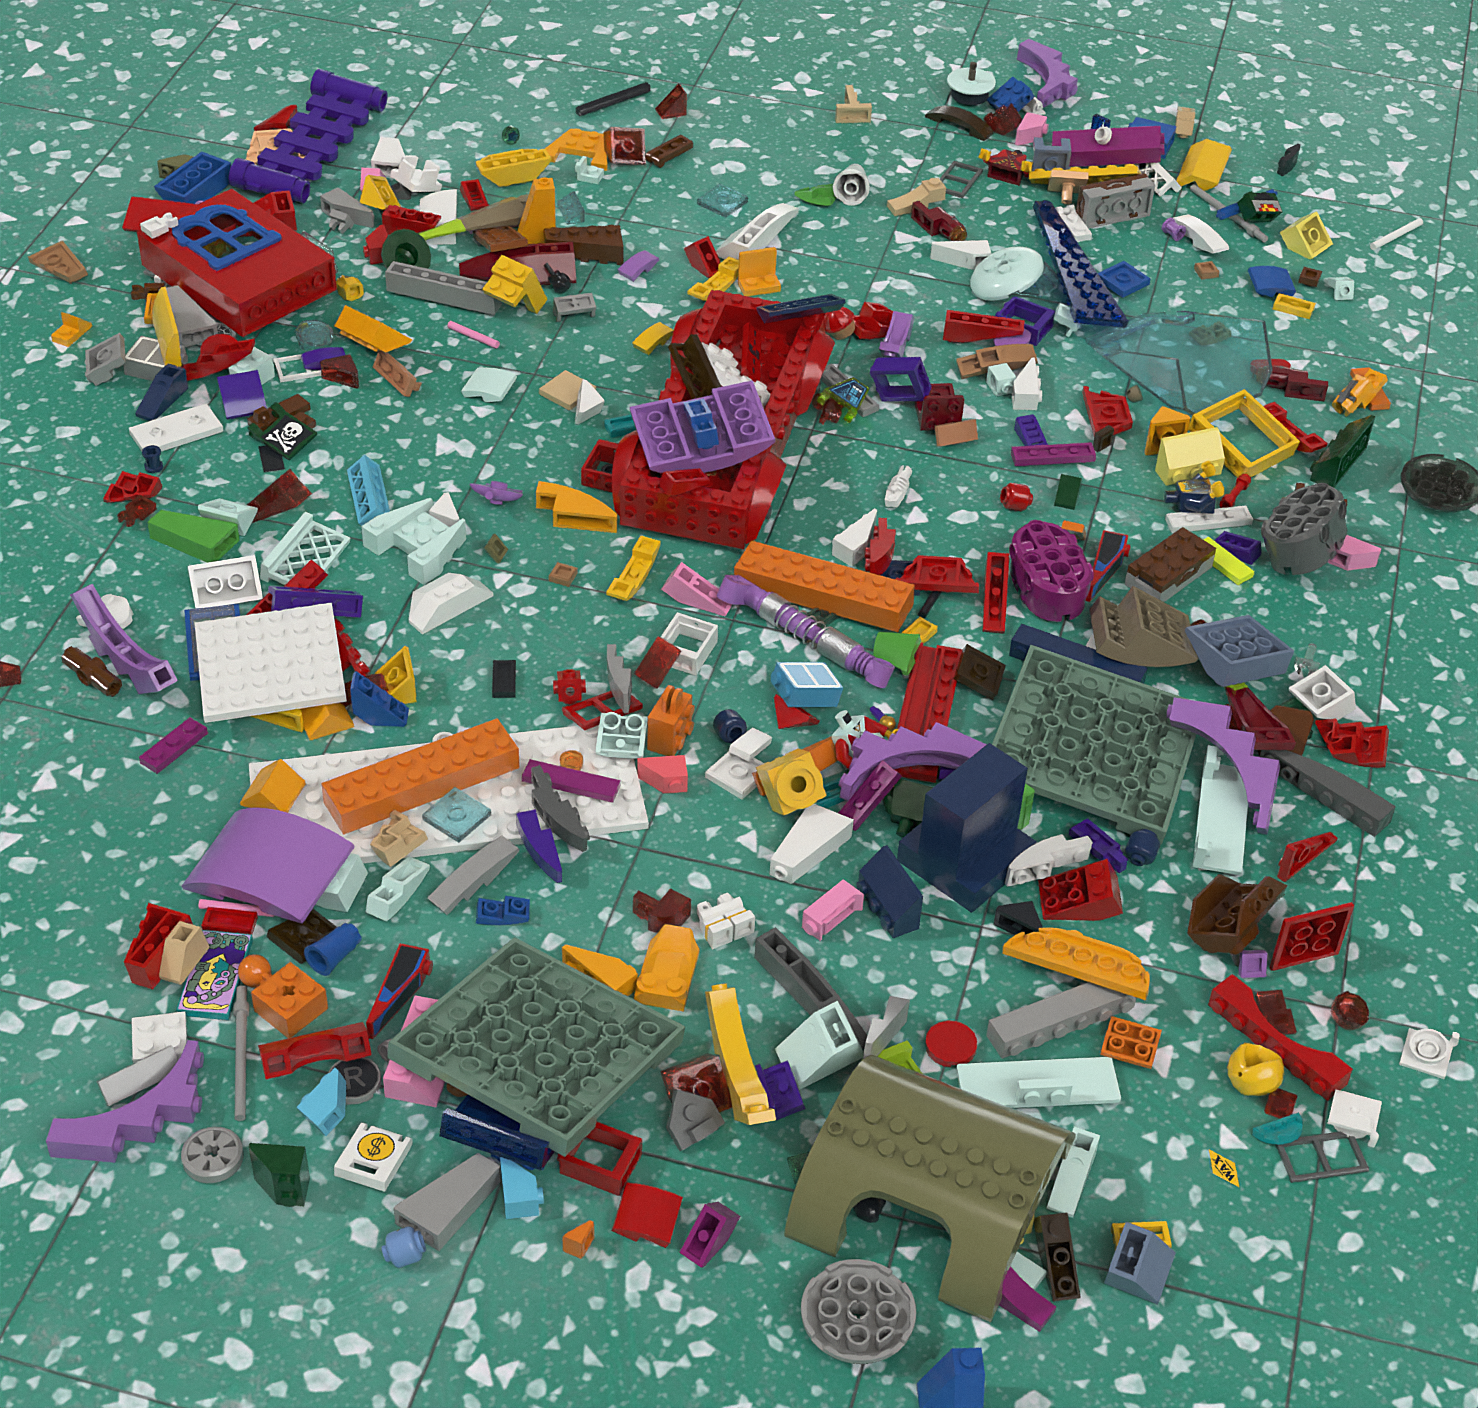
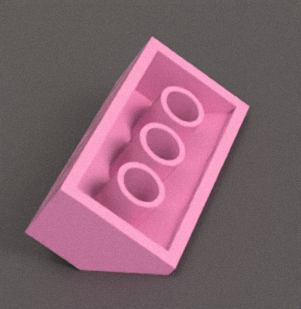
M415 995L402 1030L438 1000ZM392 1060L389 1061L383 1076L386 1098L437 1107L445 1085V1081L438 1077L430 1082Z

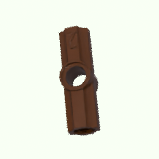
M70 646L65 649L61 657L62 663L73 670L84 685L89 686L92 684L106 696L110 695L113 697L119 693L122 681L107 670V667L100 658H91L77 647Z

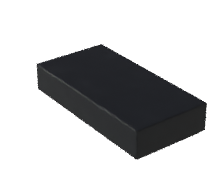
M493 660L492 698H516V660Z

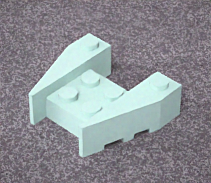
M431 498L378 515L361 526L363 546L379 556L395 545L409 554L407 556L409 576L425 585L441 574L443 566L446 562H450L453 558L452 554L465 542V519L462 518L451 527H448L429 515L433 502Z

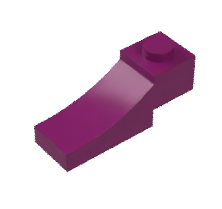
M1010 1266L1003 1281L1002 1300L999 1306L1040 1332L1055 1313L1056 1306L1031 1288Z

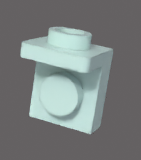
M582 156L580 161L576 163L575 172L579 181L598 184L604 176L603 168L587 165L586 156Z
M1348 277L1328 278V285L1334 288L1335 300L1353 299V279Z
M1062 303L1057 306L1054 320L1067 326L1065 336L1069 337L1072 332H1076L1081 324L1079 322V312Z

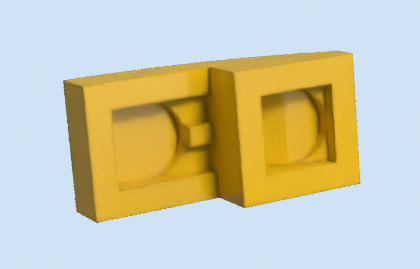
M658 322L642 332L632 344L634 348L650 355L658 344L663 346L670 339L674 330Z

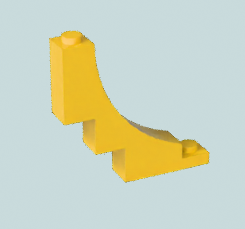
M727 983L712 985V991H706L705 995L715 1054L720 1055L724 1086L730 1089L734 1120L748 1125L776 1120L775 1111L769 1108L767 1093L758 1078L750 1056L735 988H727Z

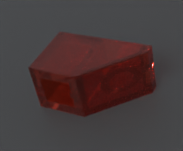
M1012 103L1006 107L1002 105L995 110L994 114L990 112L983 117L994 133L1003 136L1016 129L1023 120Z

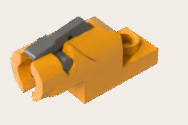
M1369 369L1364 377L1356 374L1332 402L1334 410L1339 414L1345 410L1344 415L1347 417L1357 407L1365 409L1388 381L1387 376L1372 369Z

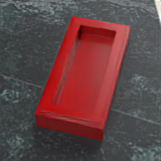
M208 907L201 927L202 930L253 935L258 914L253 911Z

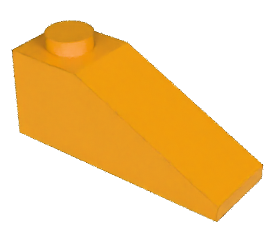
M565 944L562 947L563 963L626 996L635 992L638 973L631 965L625 964L618 958Z

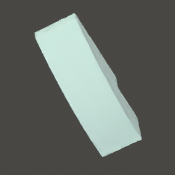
M410 856L385 874L382 877V885L368 895L366 913L388 921L413 895L429 871L430 865Z

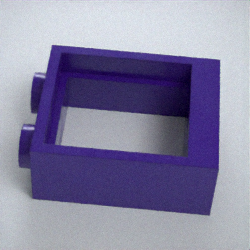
M1013 296L1009 302L1004 304L1000 312L997 311L995 316L1011 319L1013 316H1017L1035 323L1033 326L1024 323V328L1031 333L1029 344L1037 346L1053 328L1055 311Z
M921 357L876 358L873 366L870 368V376L874 380L876 391L879 393L881 401H923V398L929 395L932 388ZM908 374L912 385L890 386L886 375Z

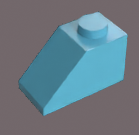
M500 1157L506 1219L539 1216V1204H544L543 1188H537L536 1176L509 1158Z

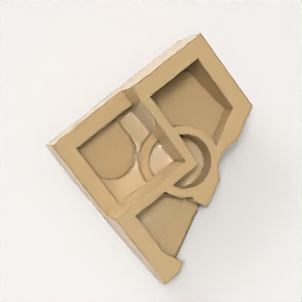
M396 810L390 814L392 818L390 823L381 827L379 835L370 844L376 855L389 867H392L428 840L425 831L411 825L408 816Z

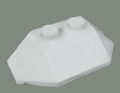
M447 573L413 591L409 623L421 634H424L493 597V592L478 580L462 574Z

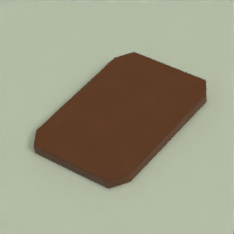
M1276 705L1270 711L1289 728L1296 742L1294 749L1287 751L1303 756L1314 721L1311 711ZM1257 750L1260 757L1261 750Z

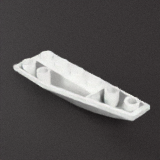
M780 203L765 210L744 227L732 233L716 250L718 257L725 260L729 256L739 260L740 252L764 249L797 214L799 208Z

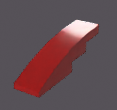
M255 339L217 344L212 353L200 354L197 362L183 364L182 368L186 370L187 381L208 376L236 364L252 353Z

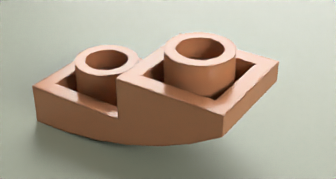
M976 419L935 426L937 446L952 445L978 439Z

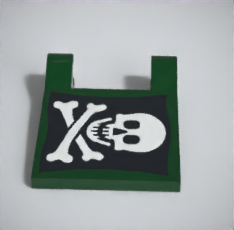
M274 403L270 406L273 410L271 414L278 419L264 432L255 423L250 424L247 427L250 430L249 436L260 440L290 461L317 436V432L286 412L280 404Z

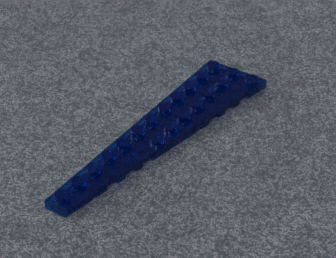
M1047 200L1035 201L1033 209L1039 221V226L1043 228L1042 235L1046 237L1045 243L1050 247L1049 254L1056 274L1059 277V282L1064 286L1063 293L1067 295L1066 302L1071 306L1070 313L1074 323L1126 328L1129 322L1053 204Z

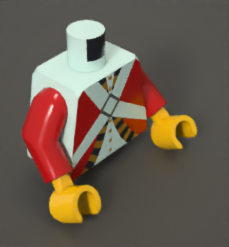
M847 710L841 711L835 716L840 727L832 734L836 759L843 764L845 770L849 769L854 752L851 750V747L856 737L860 738L864 731H868L883 739L884 737L889 739L892 733L896 734L898 729H894L891 732L888 730V727L867 716H850Z

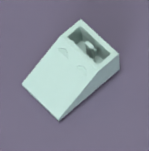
M350 853L316 905L325 909L348 912L368 874L358 854Z
M838 1001L814 1012L775 1048L781 1063L788 1060L799 1090L864 1056L862 1047Z

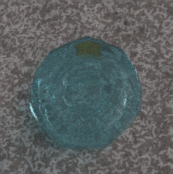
M319 320L302 321L295 330L299 348L306 352L327 348L333 341V329L328 324Z

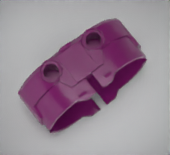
M1041 520L1028 522V524L1019 528L1014 533L1012 543L1009 546L1011 558L1010 575L1017 592L1020 587L1022 602L1036 616L1049 621L1062 622L1063 615L1070 614L1069 620L1074 619L1084 610L1086 597L1089 594L1091 581H1093L1094 576L1092 565L1090 562H1087L1074 534H1070L1067 530L1062 529L1061 526Z

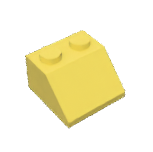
M1317 211L1298 219L1280 232L1289 250L1309 260L1333 244Z

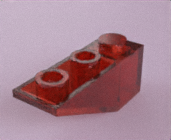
M291 469L287 470L247 504L248 506L258 508L252 523L296 508L312 494L311 491Z

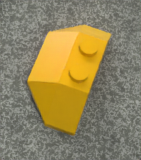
M519 149L487 155L481 160L476 161V166L484 177L499 187H507L512 184L527 183L536 179L550 164L551 157L546 149Z

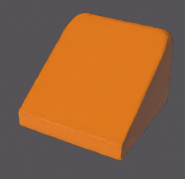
M589 1220L564 1234L562 1237L563 1251L577 1258H583L594 1240V1222Z

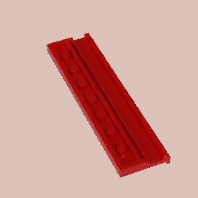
M923 642L920 643L914 654L915 664L910 671L897 729L902 726L924 736L927 729L931 730L936 722L948 727L957 681L953 678L963 649L941 645L933 648L923 646ZM915 765L900 767L894 770L905 778L936 783L939 766Z

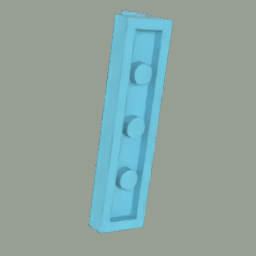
M363 455L347 469L358 524L361 526L378 515L390 512L380 465L366 455ZM366 494V497H365L363 503H361V501H362L364 495Z

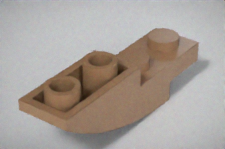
M1008 344L976 350V354L957 358L956 363L961 379L988 373V366L1007 363L1010 369L1014 370L1025 367L1031 358H1035L1036 364H1038V360L1032 344Z

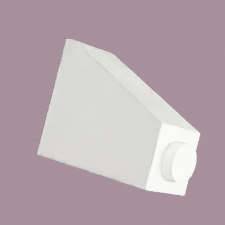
M380 137L371 159V168L381 169L386 178H392L390 176L391 170L399 169L402 156L405 155L399 139Z

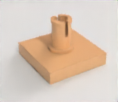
M1052 170L1048 182V191L1062 192L1061 203L1066 205L1072 204L1073 193H1079L1080 186L1087 185L1089 172Z

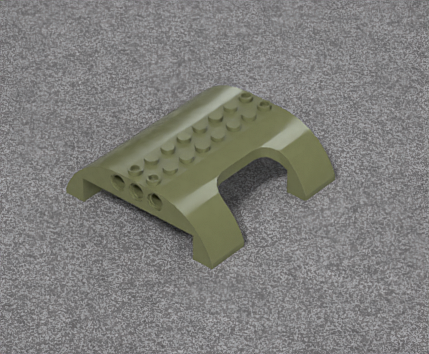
M869 1055L858 1064L846 1081L809 1152L792 1197L785 1226V1237L836 1257L847 1235L846 1218L859 1201L870 1197L887 1200L929 1217L945 1227L951 1240L950 1255L944 1271L938 1301L991 1322L1002 1300V1285L1055 1167L1060 1158L1066 1160L1076 1134L885 1059Z

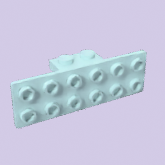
M1110 1057L958 1064L956 1068L960 1089L1009 1108L1119 1103L1121 1100L1113 1061Z

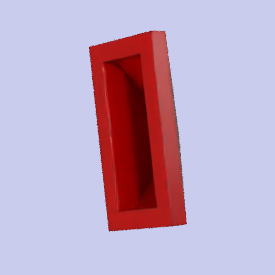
M775 695L774 703L779 729L818 725L820 720L801 707H788L780 695Z

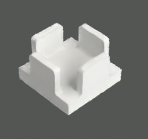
M403 155L399 169L391 170L390 176L412 192L441 191L442 184L437 181L440 167L431 160H426L422 171L416 169L417 156Z

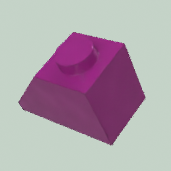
M720 1202L704 1204L679 1253L703 1268L729 1240L741 1216Z

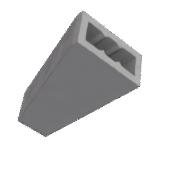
M178 285L166 288L179 333L180 345L188 347L202 344L209 336L218 334L216 322Z
M480 1153L475 1154L398 1203L394 1207L395 1224L401 1228L411 1226L415 1231L419 1230L424 1242L440 1251L501 1182L500 1165L493 1158H486Z

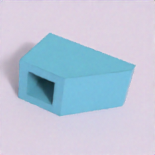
M334 1068L330 1073L322 1077L320 1083L310 1093L306 1094L296 1107L304 1118L325 1136L345 1117L346 1080Z

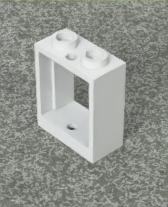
M677 612L655 645V663L696 676L718 641V625ZM679 634L704 641L698 652L672 645Z

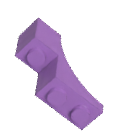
M893 311L887 335L884 341L880 342L879 346L883 357H903L906 341L910 340L914 323L912 314Z

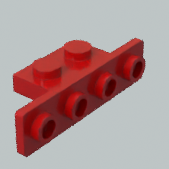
M337 618L334 619L342 672L352 665L355 671L372 681L368 674L370 672L369 667L362 660L360 661L361 654L354 646H351L353 641L349 635L342 631L345 627Z

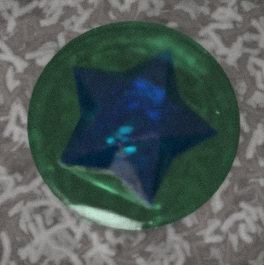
M507 126L503 130L502 140L505 143L513 145L519 140L520 132L514 126Z

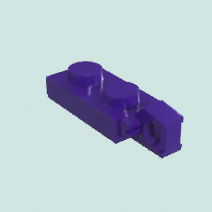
M1088 818L1069 829L1068 835L1073 839L1089 836L1092 841L1090 853L1098 860L1108 859L1113 869L1118 873L1126 870L1128 858L1123 855L1120 849L1121 845Z

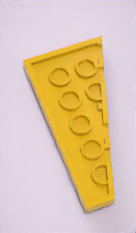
M1126 164L1124 167L1108 165L1106 168L1089 166L1088 169H1081L1080 167H1071L1070 170H1063L1062 168L1052 169L1089 172L1087 185L1142 174L1138 166L1134 164ZM1035 169L1029 172V180L1032 184H1048L1052 170Z

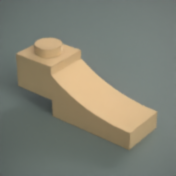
M1178 106L1175 124L1177 126L1175 133L1178 134L1177 137L1188 138V135L1192 136L1195 118L1194 108Z
M939 178L922 181V184L911 192L888 200L887 207L894 216L912 213V203L918 200L928 208V203L945 200L946 187Z

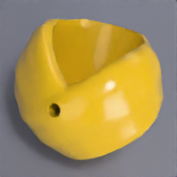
M1244 1043L1238 1046L1231 1054L1227 1065L1228 1077L1232 1085L1245 1096L1267 1095L1281 1085L1284 1077L1282 1058L1277 1053L1260 1045Z

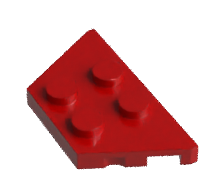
M1083 386L1082 394L1094 437L1096 432L1108 425L1114 428L1113 435L1132 428L1133 420L1126 397L1102 390L1098 394L1089 391L1088 386Z
M918 555L913 560V563L904 569V575L900 579H895L913 584L914 590L979 593L978 582H974L971 571L965 567L963 559L958 557Z

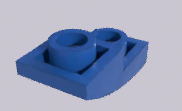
M505 896L504 901L501 902L479 898L476 908V924L512 925L528 922L530 899Z

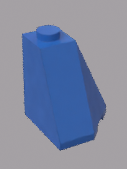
M952 1348L917 1382L919 1408H983L985 1370L982 1348Z

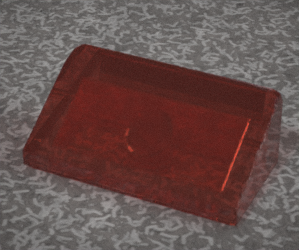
M658 636L634 674L658 689L682 650L668 640Z

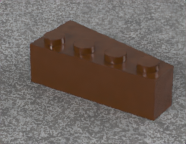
M620 225L545 228V243L573 242L575 258L581 260V262H589L591 259L600 260V264H608V261L617 262V265L620 266L624 264V246Z

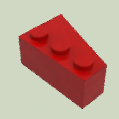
M148 903L146 917L139 924L140 931L137 938H133L124 964L133 984L154 989L161 980L159 972L165 939L179 921L192 925L193 923L188 914Z

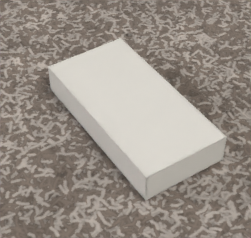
M752 727L730 745L729 752L746 761H750L771 744L772 737Z

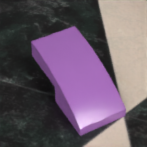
M645 250L641 251L618 268V272L634 282L643 271L648 273L659 261V258Z

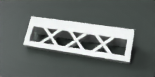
M1146 163L1145 169H1139L1142 174L1145 173L1147 176H1149L1150 172H1156L1155 178H1150V180L1155 184L1154 191L1160 197L1169 188H1172L1176 193L1182 189L1177 181L1159 163ZM1165 181L1166 184L1158 190V182Z

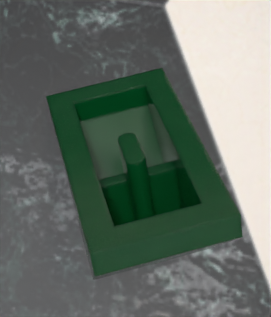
M1061 474L1054 506L1075 510L1083 483L1082 478Z

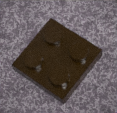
M966 644L962 650L953 679L993 700L998 694L1006 665Z

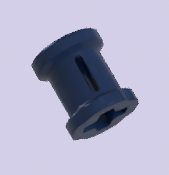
M149 445L143 448L142 456L145 458L146 463L144 467L146 472L158 473L162 471L163 463L160 461V447Z

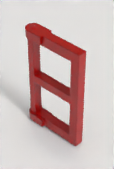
M608 691L571 706L562 707V713L585 731L598 726L601 716L587 721L575 711L593 705L602 713L614 712L620 716H625L643 709V703L631 695L629 713H624L621 708L612 711L602 703V701L614 697L612 692Z

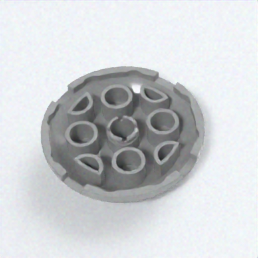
M861 1259L835 1262L826 1266L823 1272L815 1278L813 1277L807 1284L801 1302L802 1322L813 1343L827 1355L852 1364L879 1362L898 1352L912 1335L916 1321V1305L912 1292L905 1282L902 1283L892 1274L893 1271L879 1263ZM853 1314H860L862 1316L860 1319H857V1316Z

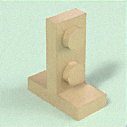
M846 85L845 104H836L835 121L836 123L871 122L872 105L871 103L859 104L857 92H854L853 85Z

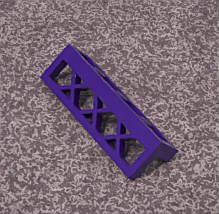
M268 586V593L273 595L271 611L332 603L334 616L361 618L363 595L356 591Z

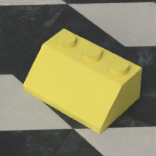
M1215 427L1161 438L1155 471L1166 486L1176 484L1177 481L1192 480L1198 473L1201 474L1203 472L1201 465L1208 460L1216 469L1213 476L1222 474L1225 456L1219 429Z

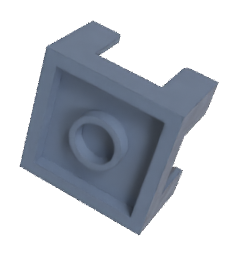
M1034 137L1033 161H1031L1033 162L1032 171L1035 169L1051 171L1053 168L1069 170L1071 157L1070 139L1062 138L1061 146H1044L1043 138Z

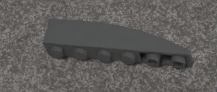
M1261 750L1260 757L1279 760L1280 777L1375 837L1391 823L1396 806L1357 781L1319 762L1287 750Z
M776 927L757 937L755 940L754 958L810 1015L838 1001L862 1050L865 1049L867 1034L840 996L812 963Z

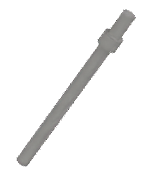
M1193 184L1190 187L1193 193L1217 210L1226 207L1197 185ZM1237 214L1229 217L1247 230L1246 232L1250 236L1258 238L1263 243L1268 240V236L1261 232L1260 228L1255 224L1244 221Z
M238 986L236 988V1002L233 1007V1015L236 1017L235 1120L243 1121L246 1118V1033L249 1003L247 1002V987Z

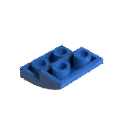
M1275 266L1249 267L1248 273L1255 291L1259 295L1273 298L1277 292L1278 294L1293 297L1296 293L1287 269Z

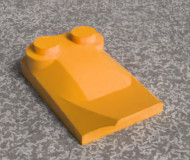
M665 924L650 940L642 970L637 979L634 1000L643 1005L684 1012L700 953L690 928Z

